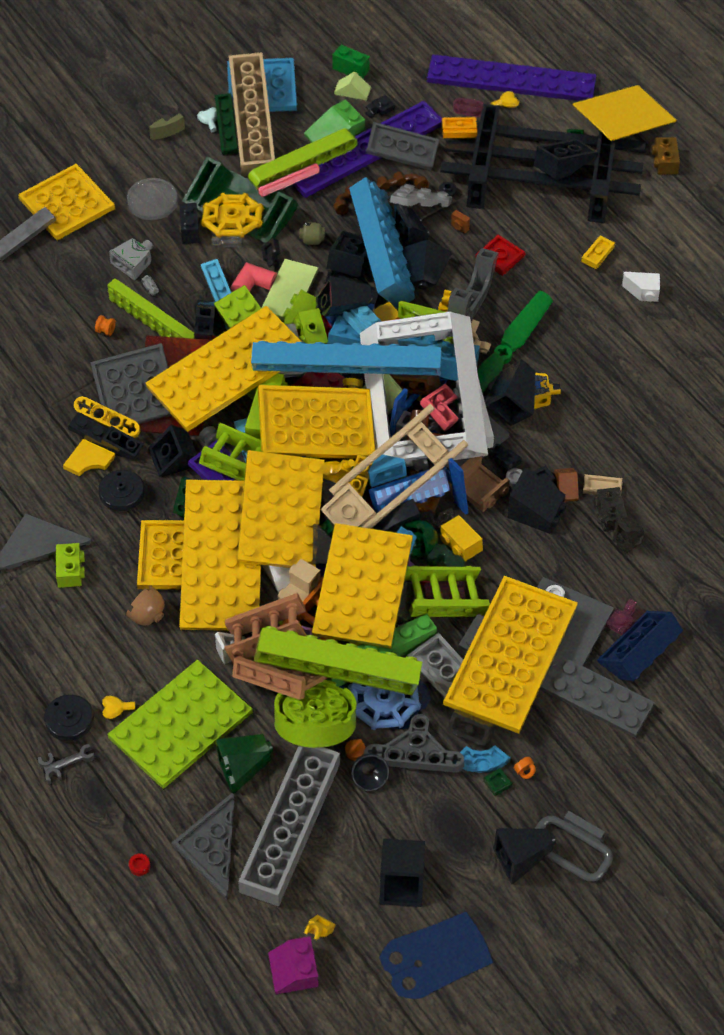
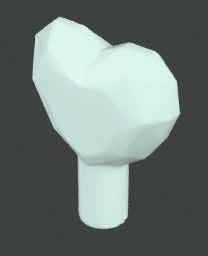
M212 107L207 111L199 112L197 115L198 120L203 124H208L211 132H216V108Z

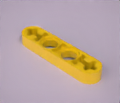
M78 397L74 401L76 412L87 416L99 424L110 428L112 426L110 424L111 419L118 417L120 418V424L113 426L114 428L133 438L140 435L141 429L135 420L87 397ZM85 402L86 406L91 409L90 414H88L89 410L84 407L80 410L79 404ZM98 409L104 411V415L101 418L94 417V412ZM124 422L130 428L134 425L136 431L129 433V430L124 427Z

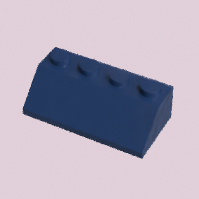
M646 611L597 661L620 680L634 681L640 677V673L645 668L652 665L653 660L658 655L665 652V648L670 643L677 640L678 635L683 629L672 612Z

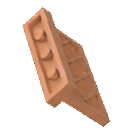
M240 656L234 658L232 677L299 700L305 698L306 690L327 679V677L254 662L255 656L247 659Z

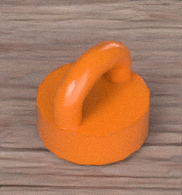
M362 739L350 740L346 744L345 754L350 760L355 761L358 757L364 755L366 747Z
M529 756L514 765V770L523 779H529L535 774L536 768ZM530 768V772L525 774L524 771Z

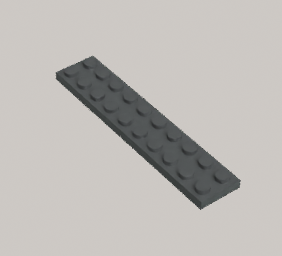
M477 614L460 641L459 649L465 652L468 651L484 616ZM558 653L555 654L540 687V690L634 738L638 735L655 704L654 701Z

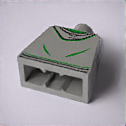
M130 239L109 251L111 264L133 280H136L151 263L150 250L153 249V245L149 240H145L140 244L135 239Z

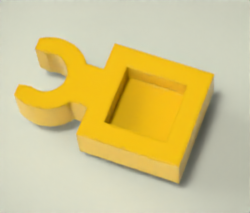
M444 290V296L442 297V302L439 303L438 310L448 312L452 291Z
M316 915L309 920L304 933H312L315 935L314 939H319L331 934L336 924Z

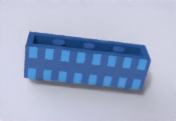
M442 468L403 502L414 499L416 503H423L429 497L434 496V498L444 496L445 492L450 491L445 469ZM428 470L368 489L374 511L378 513Z

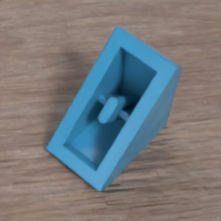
M383 454L377 458L368 470L371 488L406 476L405 460Z

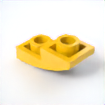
M358 454L353 468L367 457ZM373 463L348 482L361 497H363L369 482L368 470Z

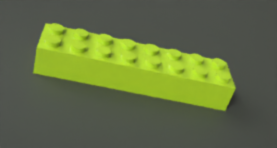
M272 626L262 627L254 662L408 695H412L417 688L422 667V661H417L418 659L415 657L407 656L403 658L393 652L380 653L374 648L361 649L355 644H338L336 640L327 639L326 641L319 640L314 635H306L305 637L298 635L295 631H278L277 628Z

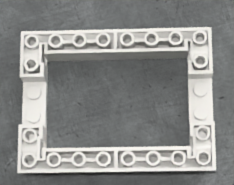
M444 312L376 322L360 333L362 345L376 343L382 346H389L390 344L399 345V339L434 335L435 340L447 339L446 337L453 336L465 432L435 437L448 452L455 448L462 440L467 442L468 446L453 460L488 455L469 316ZM364 374L366 389H370L374 445L376 450L391 438L384 375ZM412 440L399 441L383 454L404 459L406 467L413 466L412 460L427 458Z

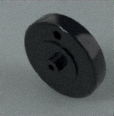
M115 470L108 473L100 481L98 488L99 497L103 505L114 511H127L135 508L141 503L145 494L143 480L138 474L130 470Z
M68 694L57 697L47 706L44 713V721L48 732L53 737L62 741H73L83 737L90 731L94 722L92 707L86 699L78 695Z

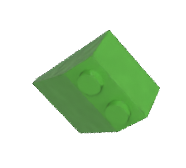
M344 100L332 106L304 132V135L312 143L336 131L347 128L355 137L365 131V119L347 100Z

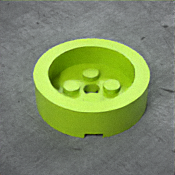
M324 680L306 690L305 698L301 700L278 693L274 701L275 729L283 739L298 746L320 748L341 743L349 738L356 728L355 696L349 689L337 687V683Z

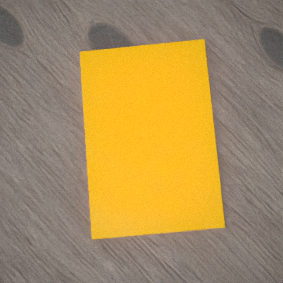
M639 85L572 104L611 141L677 121Z

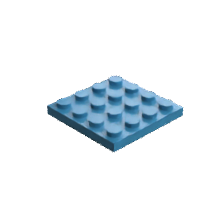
M293 58L263 59L269 112L297 110ZM227 61V68H228V89H229V93H231V95H232V103H233V111H234V102H233V93H232V83H231V74H230V64H229V61Z

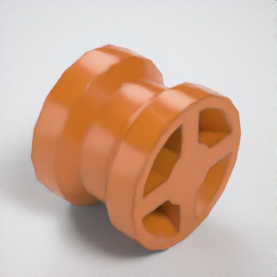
M100 315L95 324V332H103L106 336H111L116 325L115 319H107L105 316Z

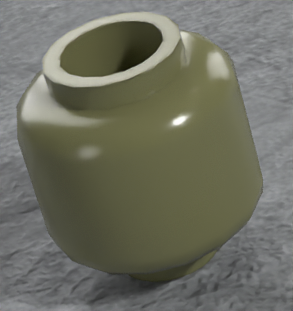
M306 222L303 228H300L299 238L303 239L305 245H320L321 241H324L325 227H322L319 222Z

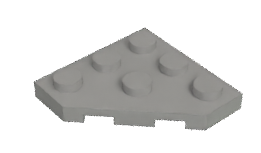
M409 184L401 186L390 198L391 203L405 206H413L417 203H420V206H433L440 203V206L448 207L452 201V197L448 196V193H433L427 188L415 189V186Z

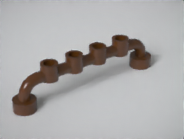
M400 171L396 172L393 178L389 180L385 176H381L376 183L381 190L385 191L390 186H403L407 181L411 180L414 181L416 189L421 190V188H428L429 186L425 176L412 173L403 175ZM348 186L345 189V193L340 194L336 198L333 207L338 215H343L349 210L345 199L352 200L349 189L351 186Z

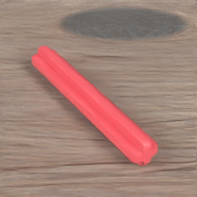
M314 163L259 187L258 193L261 197L267 196L319 173L320 168Z

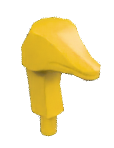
M349 459L342 460L341 462H324L323 478L337 483L351 471L355 461Z

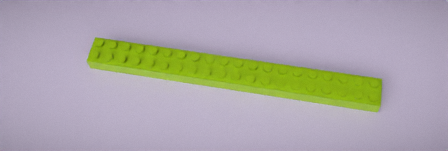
M116 278L107 284L111 302L116 303L120 308L126 310L127 313L132 314L136 319L142 321L144 325L149 326L160 336L166 338L167 341L172 342L177 348L182 349L184 353L191 354V349L208 343L207 341L194 339V332ZM257 387L245 395L254 400Z

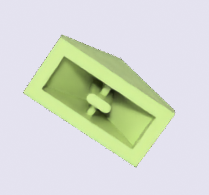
M353 72L338 81L334 94L367 101L371 86L356 72Z

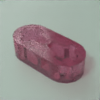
M456 98L453 101V111L460 115L481 117L484 103L473 99Z

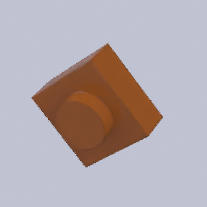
M455 210L452 213L451 226L456 230L466 233L469 230L470 218Z

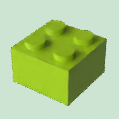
M245 285L214 303L219 316L228 329L261 309Z

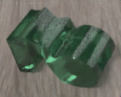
M437 544L427 557V566L437 567L440 562H444L445 567H464L465 561L459 555H452L453 551H450L446 545Z

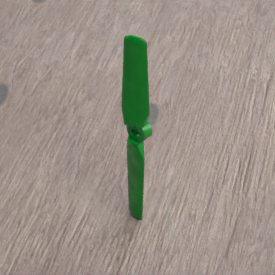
M538 291L504 331L501 345H498L494 353L478 368L477 373L482 394L487 389L488 384L502 370L503 365L511 361L512 353L524 345L552 304L553 299L546 292ZM458 399L455 401L456 407L457 403H459Z

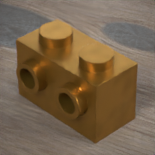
M676 137L656 138L655 145H652V155H655L653 165L654 168H657V174H678L680 159Z

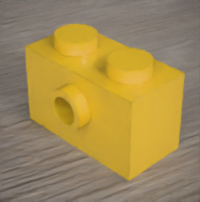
M460 515L440 526L441 541L448 545L454 555L460 557L464 562L483 551V539Z

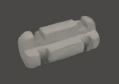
M146 275L142 278L141 282L146 290L149 291V294L152 296L156 295L159 289L154 281L151 280V277Z

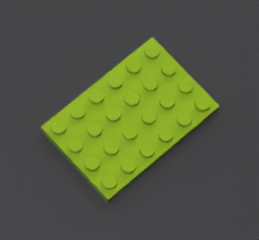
M196 660L109 732L108 738L164 789L216 745V740L223 739L253 713V709L199 660Z

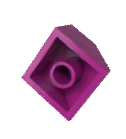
M311 936L288 940L268 952L275 994L318 987V974Z

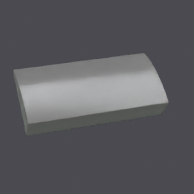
M437 633L407 656L415 657L418 659L417 661H422L421 673L445 699L463 659Z

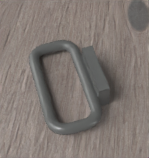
M570 811L567 812L564 820L556 816H546L539 821L535 829H545L548 824H554L604 854V861L595 873L586 872L553 851L546 858L588 882H596L605 875L613 861V854L610 848L602 843L605 839V832Z

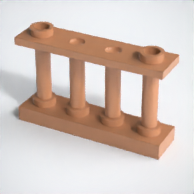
M298 593L225 619L227 629L230 634L234 635V643L225 646L224 649L233 663L234 658L238 656L246 659L255 656L262 627L270 625L277 628L278 631H295L298 635L306 637L304 629L297 620V615L306 612V607ZM289 618L288 624L278 627V622ZM252 632V637L242 640V635Z

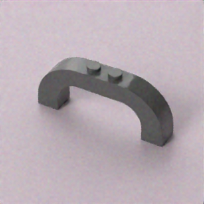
M481 248L476 256L473 275L467 289L463 290L455 287L450 295L448 312L469 316L470 320H473L490 288L496 268L498 252Z

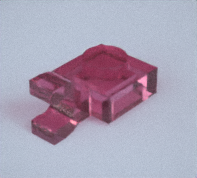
M629 599L623 611L617 608L606 622V626L622 636L633 623L634 618L631 615L636 610L637 602Z

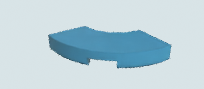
M466 746L460 752L464 756L463 769L471 772L483 773L494 771L510 762V757L497 746L484 751L473 750Z

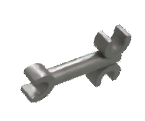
M84 745L79 753L54 762V757L51 753H48L49 761L43 762L41 757H38L39 766L45 770L47 783L51 784L50 777L56 775L61 780L62 777L59 769L81 760L86 762L93 761L95 759L93 753L85 754L91 750L90 745Z

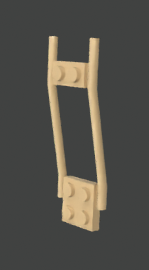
M429 404L400 431L332 486L329 491L335 497L320 510L334 525L338 523L372 529L386 515L449 463L448 459H454L468 446L467 442L462 440L455 448L448 452L442 443L421 422L435 410L432 404ZM407 435L434 466L376 514L348 482Z

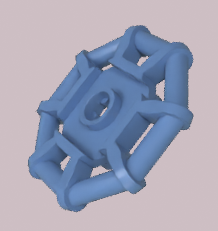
M356 683L349 684L347 688L356 699V716L368 724L372 730L390 727L402 728L404 723L421 708L418 688L410 695L411 699L405 698L403 693L370 686L363 687L361 684ZM358 694H364L363 702L358 703ZM380 694H388V699H381ZM403 705L407 706L408 708L400 716L398 711L403 707ZM367 708L374 713V717H370L363 710ZM390 715H392L393 718H394V719H387V720H379V719H380V716L386 718V717H389Z

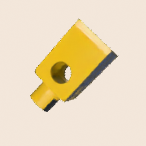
M535 373L534 409L549 406L551 395L561 393L560 383L549 384L548 375L544 373Z

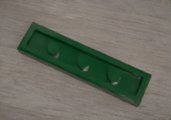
M231 93L214 95L222 155L239 153Z

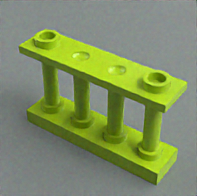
M219 423L216 434L218 441L212 449L204 446L199 464L238 481H244L246 463L237 460L242 450L261 452V440ZM225 442L235 446L230 456L220 452Z
M407 566L405 581H412L416 598L409 609L410 617H421L425 614H428L429 617H476L477 614L485 616L490 606L489 599H479L475 580L481 568L472 566ZM420 581H430L434 599H424ZM438 581L449 582L452 599L442 598ZM456 581L467 582L471 599L460 598Z

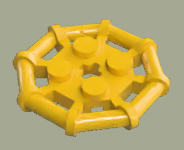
M221 193V196L202 206L203 216L200 223L202 227L208 228L218 238L222 236H238L243 238L245 234L255 228H260L262 225L264 207L261 203H257L250 198L247 193Z

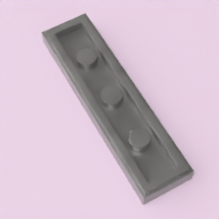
M44 207L0 240V261H3L55 222V216Z

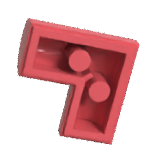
M246 262L231 285L230 291L233 292L244 285L249 292L254 285L270 290L277 273Z
M446 384L420 401V405L423 408L432 404L435 410L430 413V416L443 431H447L459 419L448 407L458 397Z

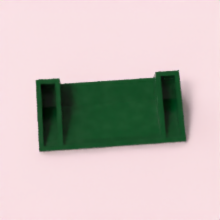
M208 156L182 201L185 204L197 203V210L203 212L202 206L221 196V193H247L250 198L257 203H261L264 207L261 227L255 228L247 233V235L265 244L281 232L291 220L299 205L293 198L279 191L278 193L273 192L261 197L249 179L227 169L222 163Z

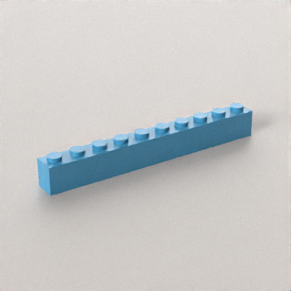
M267 341L253 342L251 364L253 371L441 375L442 350L441 347L436 345L422 347L415 344L400 346L398 344L382 346L376 343L371 345H362L360 343L344 345L342 343L324 344L322 342L306 344L305 342L287 343L278 341L277 343H269Z

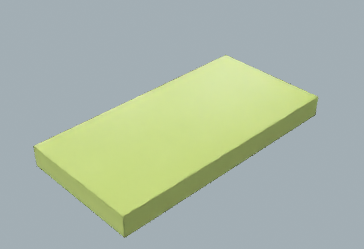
M285 259L262 308L267 306L280 320L284 321L285 318L282 316L286 308H291L292 304L289 302L294 293L298 295L301 289L309 293L318 273V267Z

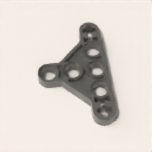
M423 714L415 715L411 719L409 730L385 745L371 744L364 750V754L376 752L380 757L385 753V758L383 759L389 767L443 772H459L464 768V756L457 751H447L429 733V719ZM419 721H422L426 724L422 728H418L415 726V724ZM420 738L423 742L416 745L412 743V740ZM392 753H397L400 756L399 758L392 760L389 758V755ZM418 755L420 759L418 761H410L409 757ZM438 757L440 761L438 763H431L429 759Z

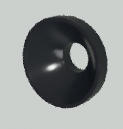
M368 753L361 755L355 760L352 765L351 776L355 785L360 789L374 791L386 783L389 776V768L382 757L377 754ZM365 764H373L374 770L372 773H363L362 769Z

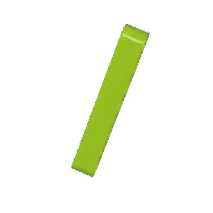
M347 128L341 129L253 169L248 174V179L258 190L263 185L314 163L320 165L349 152L356 147L358 141Z

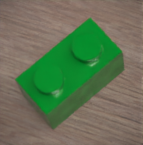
M340 45L332 55L333 69L343 74L349 75L356 72L363 79L370 71V56Z

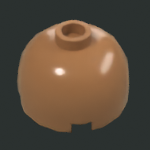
M149 586V591L145 588L131 603V606H133L131 612L127 610L126 616L138 625L146 626L154 621L158 623L164 616V613H162L164 610V599L152 586Z

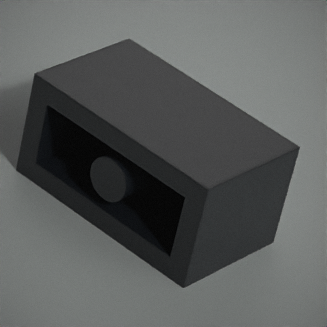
M197 203L179 204L182 244L200 243Z

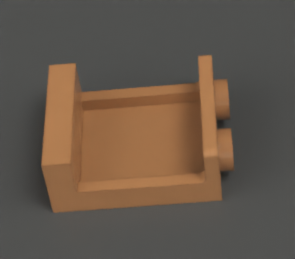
M480 456L470 458L460 467L464 473L467 500L484 512L487 508L493 507L501 496L504 497L509 492L510 480L508 478L501 480L481 464L482 457Z

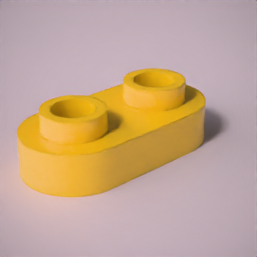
M345 378L343 379V384L348 386V388L362 389L363 380Z

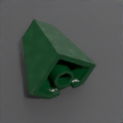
M263 734L216 740L218 762L231 793H236L271 761L273 748L270 741L265 740Z

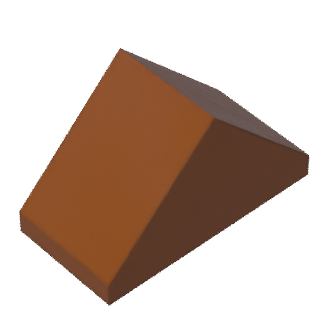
M574 468L554 469L556 486L558 490L566 494L565 502L578 501L577 471Z

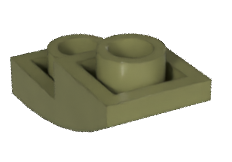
M179 113L167 122L163 118L149 126L150 138L152 140L162 139L184 130V117Z

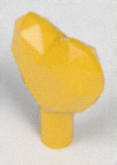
M507 91L500 96V100L491 102V105L514 108L520 102L515 98L513 92Z
M111 695L106 696L102 700V704L105 707L103 716L106 719L116 718L124 710H135V702H122L121 699Z

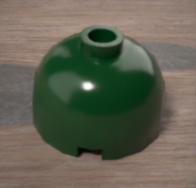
M416 520L404 525L406 530L412 531L417 536L411 551L413 554H410L412 558L417 560L424 559L435 551L438 545V534L429 522Z

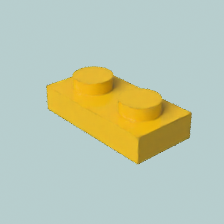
M600 235L582 256L581 262L597 269L615 248V242Z

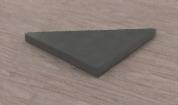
M25 514L0 552V570L6 568L9 570L22 566L23 563L34 560L35 562L48 558L49 555L56 553L57 544L79 543L80 546L85 544L87 546L91 544V539Z
M233 793L172 842V846L225 899L228 898L235 800Z

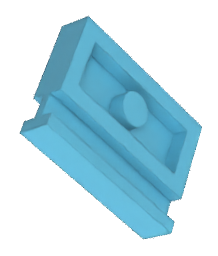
M360 306L359 308L351 309V312L344 311L343 318L359 335L374 323L382 322L368 306Z

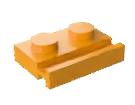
M476 117L442 118L443 138H477Z

